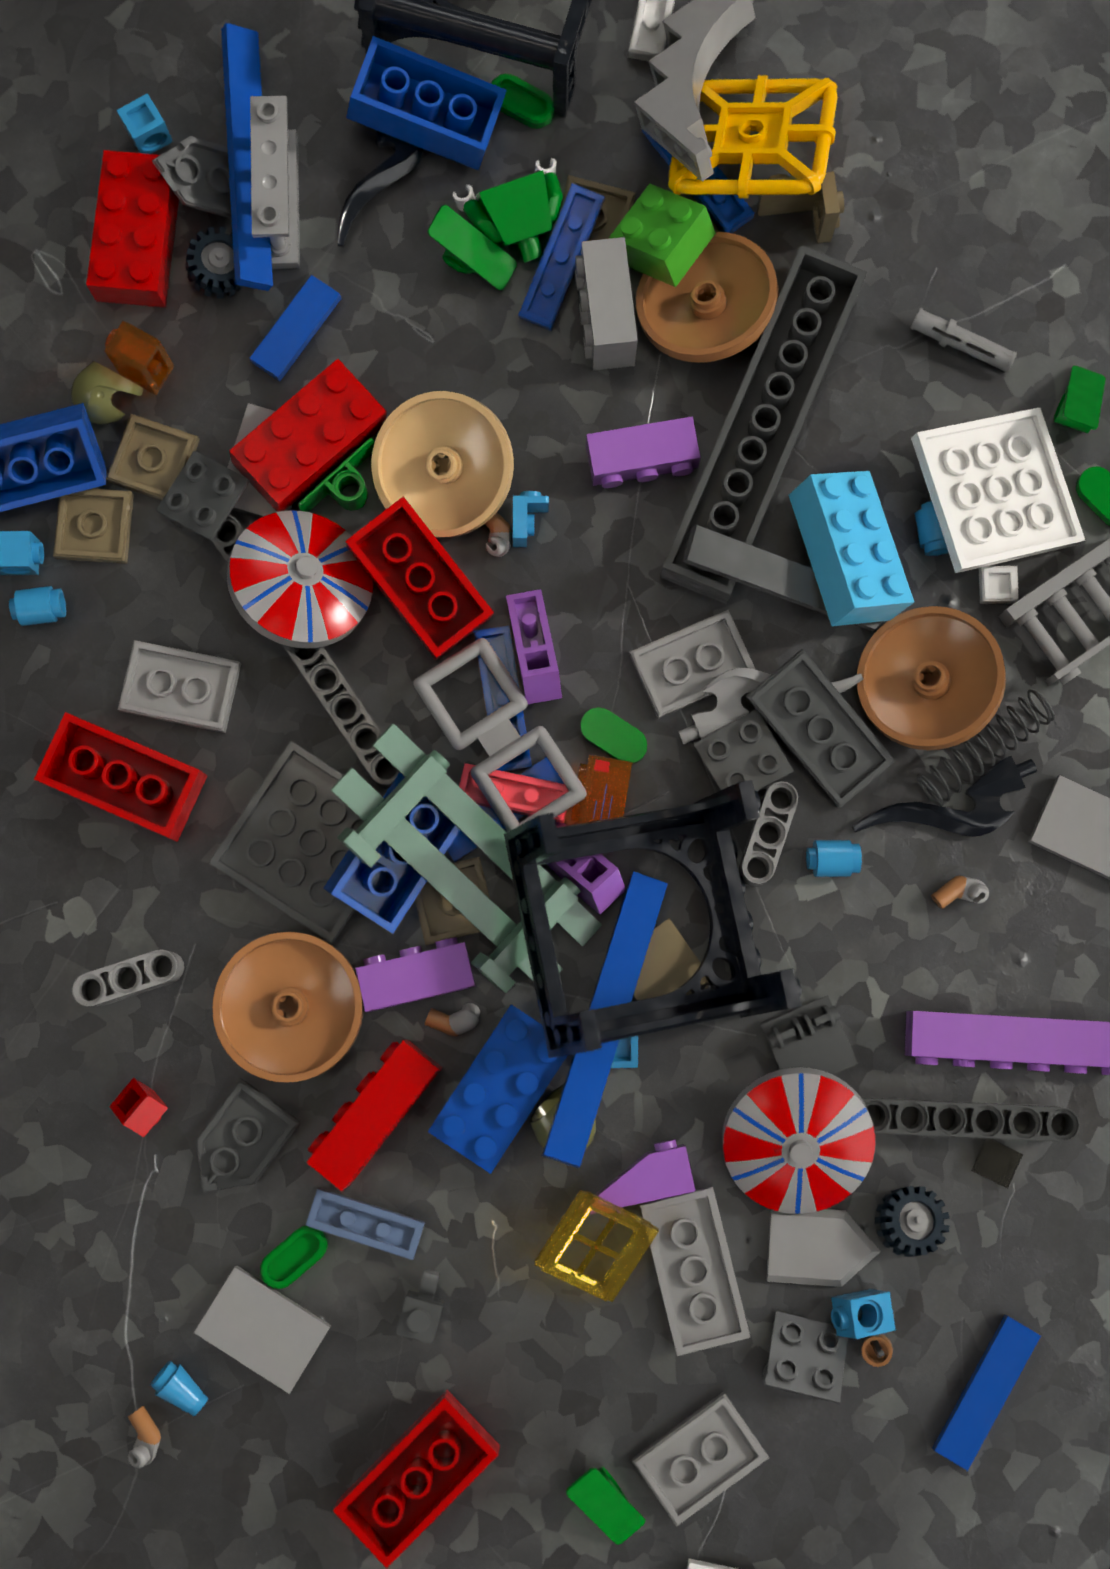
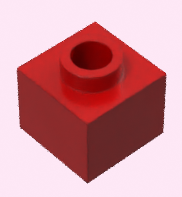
M134 1077L109 1106L124 1126L142 1137H145L151 1128L160 1121L162 1115L168 1109L153 1089Z

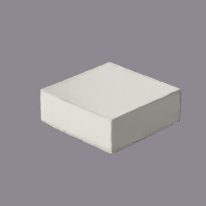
M986 566L979 568L980 604H1014L1019 600L1017 566Z

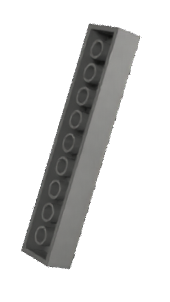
M803 245L800 246L777 299L773 315L765 327L665 560L661 578L727 605L736 581L682 562L691 528L699 525L749 545L753 544L867 271Z

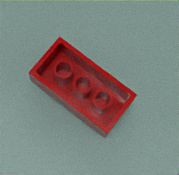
M103 151L86 286L96 302L166 308L179 199L152 162L160 155Z
M337 358L229 450L231 462L244 477L250 480L251 485L277 512L284 511L379 431L386 420L387 411Z
M404 496L345 541L349 551L435 660L448 652L494 614V611Z
M65 712L34 780L178 842L208 776L199 769Z
M403 1040L401 1043L393 1041L379 1059L384 1065L377 1073L374 1071L369 1072L355 1089L360 1093L354 1102H345L331 1119L336 1123L331 1132L329 1133L327 1130L324 1133L321 1132L307 1150L312 1156L306 1163L340 1191H344L353 1183L443 1068L409 1040Z
M447 1389L337 1500L333 1512L387 1569L499 1455L500 1444Z

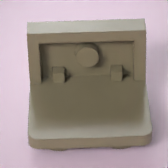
M834 171L826 172L821 184V190L814 195L808 193L801 195H759L757 204L759 216L812 210L817 243L831 242L835 228L840 226L839 214L844 213V195L842 191H837ZM776 174L767 180L797 179L793 176L788 177L786 174Z

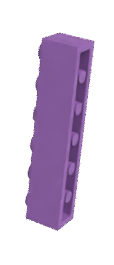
M906 1011L905 1056H915V1064L938 1065V1058H953L952 1066L975 1067V1060L990 1061V1068L1013 1069V1062L1027 1063V1070L1050 1072V1064L1064 1065V1072L1083 1074H1087V1066L1101 1067V1075H1110V1022Z

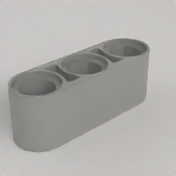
M780 781L772 784L762 796L759 810L760 818L754 820L739 865V875L743 877L744 882L749 886H761L769 881L775 873L799 798L795 787L788 782ZM782 791L789 799L788 807L785 809L776 808L771 802L772 792ZM770 825L775 828L778 835L775 843L769 844L762 841L759 835L761 826ZM757 859L764 863L766 874L763 878H754L748 873L747 866L750 860Z
M163 949L155 950L82 974L74 981L72 994L80 1005L87 1007L105 1006L176 982L183 975L184 962L181 956L175 952ZM163 957H168L172 962V970L169 975L161 977L156 969L157 962ZM131 968L135 971L137 979L133 987L126 989L121 982V976L125 970ZM92 980H96L101 987L100 995L95 1000L89 999L86 994V987Z

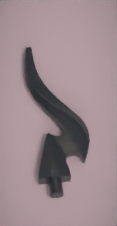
M377 131V146L379 148L390 146L395 150V153L357 183L346 198L338 225V246L344 247L349 229L364 205L383 189L416 168L423 155V148Z
M1012 756L1004 758L966 790L965 794L974 801V808L970 812L922 802L897 803L870 814L852 828L856 833L883 823L912 822L933 826L963 836L976 837L989 834L1007 822L1015 813L1014 811H1005L1000 806V797L1005 793L1016 792L1026 788L1022 778L1036 773L1037 768L1032 759L1016 765Z

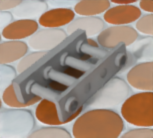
M251 96L252 237H270L272 269L300 268L298 134L296 129L288 130L287 96Z
M1110 538L1018 600L998 616L1006 628L1016 621L1020 627L1024 625L1056 668L1057 672L1045 680L1048 686L1057 680H1060L1063 685L1082 673L1078 668L1079 665L1110 645V636L1100 643L1097 641L1065 597L1068 593L1064 589L1073 582L1078 587L1082 585L1110 623V597L1094 577L1097 574L1094 568L1104 562L1107 567L1110 566ZM1045 601L1049 607L1053 605L1086 649L1084 654L1072 662L1067 660L1036 617L1038 612L1035 608Z

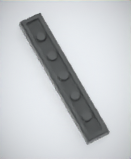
M699 525L691 528L682 562L828 615L813 568ZM881 621L852 625L876 632L880 628Z

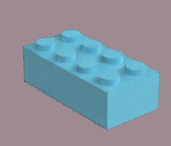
M870 471L810 474L789 494L790 502L832 627L890 621L914 603Z

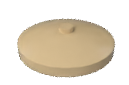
M427 392L402 403L387 417L381 426L372 451V477L378 497L386 509L404 496L435 537H455L478 529L488 522L503 505L513 479V450L504 426L497 416L485 405L471 397L455 392Z

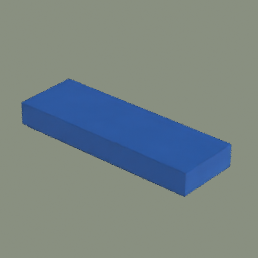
M311 275L250 357L251 363L280 382L342 299L340 293Z

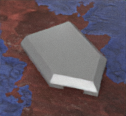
M770 1209L767 1282L842 1287L881 1252L845 1210L824 1209L807 1214H789Z

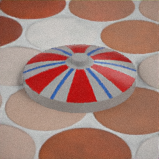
M305 511L275 512L261 517L250 524L237 539L227 565L229 593L240 615L261 635L289 647L319 648L331 645L345 638L361 622L368 610L373 594V580L346 547L345 541L352 535L330 519Z
M795 1067L768 1073L753 1081L737 1096L728 1110L724 1121L722 1146L728 1171L736 1185L745 1195L756 1203L777 1212L807 1214L838 1204L859 1187L869 1172L873 1161L875 1132L865 1103L850 1085L837 1076L822 1070Z

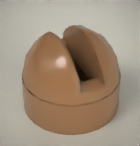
M878 1334L865 1338L862 1345V1356L868 1364L874 1367H881L886 1365L892 1358L893 1346L885 1335ZM873 1340H878L885 1354L884 1356L879 1357L872 1342Z

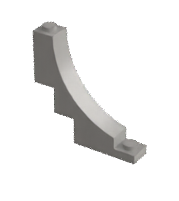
M692 0L663 20L669 47L649 60L655 87L634 101L641 128L701 181L714 174L710 160L712 151L708 145L702 117L699 113L700 96L704 80L711 65L727 43L741 29L756 19L753 8L754 0Z

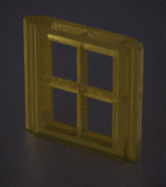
M580 1189L536 1257L534 1265L541 1268L542 1271L604 1301L613 1302L658 1234L659 1229L652 1225L651 1222L588 1191L585 1192ZM591 1211L610 1219L596 1241L578 1234ZM616 1223L634 1231L620 1253L602 1245ZM573 1239L591 1247L577 1270L559 1262ZM597 1251L615 1259L602 1281L584 1274Z

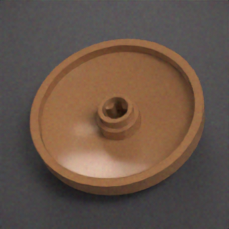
M716 232L676 287L646 274L642 275L636 294L637 315L649 341L664 354L686 362L704 363L717 361L741 352L763 334L773 315L779 297L778 281L771 260L757 244L737 234Z
M930 606L916 608L903 612L892 620L887 621L873 634L866 644L857 668V674L861 673L863 680L857 683L859 699L871 723L890 740L918 750L945 749L961 744L975 736L996 714L1003 699L1006 685L1004 659L1000 647L991 632L969 614L947 607Z
M298 932L269 934L241 948L224 967L215 987L212 1006L217 1036L233 1061L247 1072L259 1078L286 1083L314 1078L327 1072L340 1062L349 1052L358 1036L364 1009L357 974L345 956L326 941Z

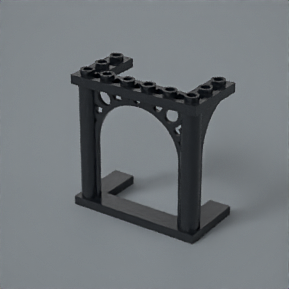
M355 0L354 10L358 11L359 14L358 29L362 30L361 45L365 48L366 53L373 36L390 43L403 38L421 37L450 42L553 71L554 114L567 117L576 87L577 48L592 0H572L561 36L469 11L447 0Z
M752 780L738 782L694 802L692 805L556 827L554 813L538 815L504 834L549 1058L602 1049L601 1043L740 1014L742 1018L802 1006L800 1000L802 988L798 978L795 977L794 968L761 975L760 972L761 955L754 944L752 935L753 919L750 912L747 911L744 898L745 882L743 877L739 875L736 862L738 850L730 834V829L760 818V798L757 791L754 790ZM678 836H683L678 850H674L669 840L677 842L679 841ZM696 839L703 841L705 856L698 863L692 862L688 856L690 844ZM630 849L654 851L679 863L698 884L709 912L710 935L708 947L696 972L682 986L665 995L568 1014L537 865ZM708 866L711 881L705 878L704 868ZM715 904L717 906L718 913L714 909ZM721 937L724 938L726 951L720 949L719 940ZM719 958L729 963L732 975L730 980H723L714 973L712 968L713 960ZM706 977L707 981L716 989L711 990V985L701 989V979ZM688 991L692 992L691 995H686Z

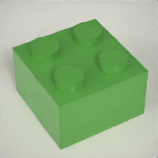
M649 183L609 236V239L625 237L629 268L676 287L716 232L705 205Z

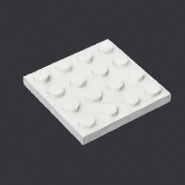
M1040 407L921 431L911 437L955 573L1068 548L1085 541Z

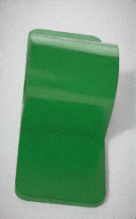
M442 205L427 233L446 249L442 255L443 261L458 272L464 274L477 273L497 290H503L517 266L516 260L449 206Z
M1074 365L1071 368L1069 383L1058 404L1053 422L1086 434L1091 429L1096 430L1099 424L1105 376Z
M372 438L368 439L298 504L299 510L309 512L328 494L346 510L354 511L362 508L367 502L368 491L364 479L356 468L372 454L374 440ZM354 484L359 486V491L354 496L347 497L341 494L343 488L347 485Z
M603 1466L599 1469H589L566 1489L567 1496L616 1545L623 1543L645 1524V1518L627 1500L618 1483Z

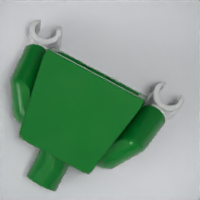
M550 158L549 169L540 167L539 160H537L535 173L481 191L476 194L477 200L470 185L465 186L469 194L465 198H459L456 192H453L457 208L464 211L471 224L492 242L500 243L502 247L518 242L524 263L542 257L543 251L537 235L552 230V224L558 219L563 198L556 175V160L554 158Z

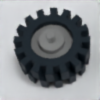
M208 227L206 234L202 230L196 234V239L192 238L189 242V248H187L185 271H188L187 278L190 282H195L194 288L197 291H200L201 288L205 289L204 295L211 297V292L217 293V298H223L224 293H227L230 297L235 294L236 289L240 291L243 286L235 285L232 231L230 235L225 234V227H219V232H214V227Z
M908 1186L893 1190L891 1194H887L882 1198L884 1203L877 1206L876 1211L880 1212V1216L875 1217V1224H880L881 1230L876 1231L878 1237L884 1236L886 1240L883 1242V1245L886 1248H894L892 1252L897 1255L904 1254V1257L927 1255V1253L939 1249L937 1245L943 1244L946 1240L942 1235L949 1232L950 1225H944V1219L950 1218L948 1212L942 1213L941 1210L946 1205L943 1200L936 1201L934 1198L937 1194L933 1191L926 1192V1187Z

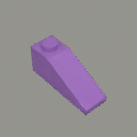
M541 589L506 595L524 694L528 704L561 699L559 670Z
M555 822L556 827L566 826L564 823ZM602 854L547 864L561 879L566 877L572 881L581 891L577 896L598 914L605 911L626 891L619 869Z
M676 1139L654 1143L655 1150L646 1152L582 1204L584 1216L695 1192L686 1146L684 1144L677 1145Z

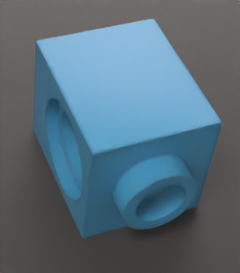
M148 93L117 110L127 133L139 153L152 154L173 142L163 118Z
M0 531V575H39V564L44 562L43 543L31 531Z
M867 1289L831 1297L833 1306L831 1320L836 1329L837 1336L859 1339L896 1331L890 1292ZM861 1307L862 1318L858 1321V1311Z

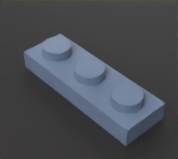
M318 1188L305 1226L413 1260L425 1222Z

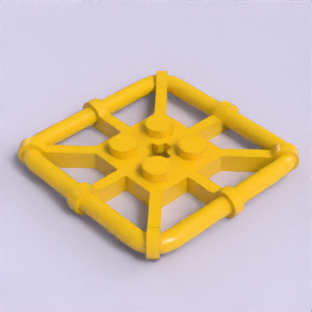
M758 75L757 79L704 80L700 102L705 103L719 115L718 125H704L707 141L714 142L713 149L711 150L712 157H710L712 168L719 164H741L739 179L696 180L697 177L672 156L668 173L669 189L677 195H738L739 199H748L749 195H801L807 193L814 195L821 190V184L826 175L830 145L835 140L836 131L833 128L838 99L837 84L830 78L768 79L767 75ZM800 93L787 102H765V97L768 94ZM718 94H754L753 102L728 103ZM818 101H823L819 124H792L793 117ZM752 131H758V134L750 135ZM788 142L816 143L812 170L787 151ZM753 164H779L797 180H751Z

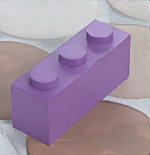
M693 416L586 434V449L593 486L602 485L603 488H613L622 485L623 481L637 479L638 482H649L657 479L658 475L672 473L673 476L688 475L694 471L693 469L698 468L701 458Z
M457 937L435 942L437 949L422 952L421 946L400 950V958L386 961L384 954L363 959L364 966L356 968L365 1012L381 1010L476 987L467 944L465 942L458 943Z

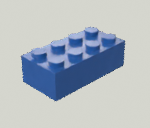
M373 36L350 96L346 118L479 171L507 90Z
M84 403L0 424V512L106 485L107 467Z
M400 772L383 796L384 799L405 778ZM425 796L405 817L443 855H445L460 832ZM385 841L375 849L381 857L372 867L364 864L348 850L323 889L393 934L427 881Z
M511 1004L428 1132L491 1174L568 1055L549 1058L542 1024Z

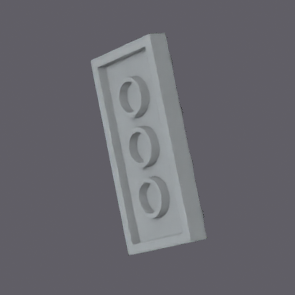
M713 1187L640 1204L677 1356L751 1338Z

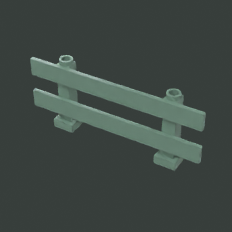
M392 723L372 746L405 778L384 799L353 768H350L330 790L364 822L356 831L346 827L337 839L369 867H372L381 857L375 849L383 841L400 855L497 947L489 957L480 952L471 962L496 988L507 993L516 983L509 975L517 967L533 981L522 922L520 921L517 925L405 817L425 796L513 880L504 834L507 832L446 774V769L450 766V763L440 753L433 750L429 755H426ZM537 865L550 930L557 923L583 947L602 924L577 901V895L581 891L572 881L564 877L558 882L541 865ZM558 964V969L560 973L563 970V968Z

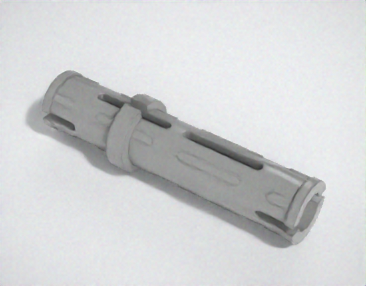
M920 307L910 329L917 330L938 340V345L945 347L947 344L976 359L997 367L1005 373L1009 371L1017 355L1016 351L1009 350L985 337H981L956 325V320L950 318L947 321Z

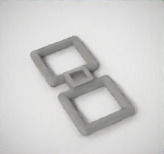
M479 638L414 680V688L455 750H462L476 740H479L489 757L471 769V776L507 832L538 815L554 813L555 818L585 799L587 795L585 787L546 728L537 726L520 737L509 719L525 710L528 702L487 639ZM480 655L510 702L465 731L460 732L431 686ZM538 743L569 791L519 823L490 779L489 774Z

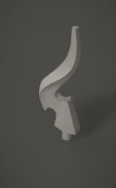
M735 668L713 679L702 691L704 693L712 692L716 696V705L711 710L691 714L694 725L678 731L683 745L699 738L701 740L749 714V711L741 704V697L745 693L752 692L771 674L752 668ZM859 673L831 683L839 693H842L862 681L863 677Z

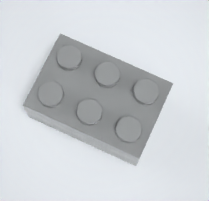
M625 237L583 241L581 244V255L575 256V283L580 297L579 316L584 330L585 359L592 360L593 371L635 366L638 339Z

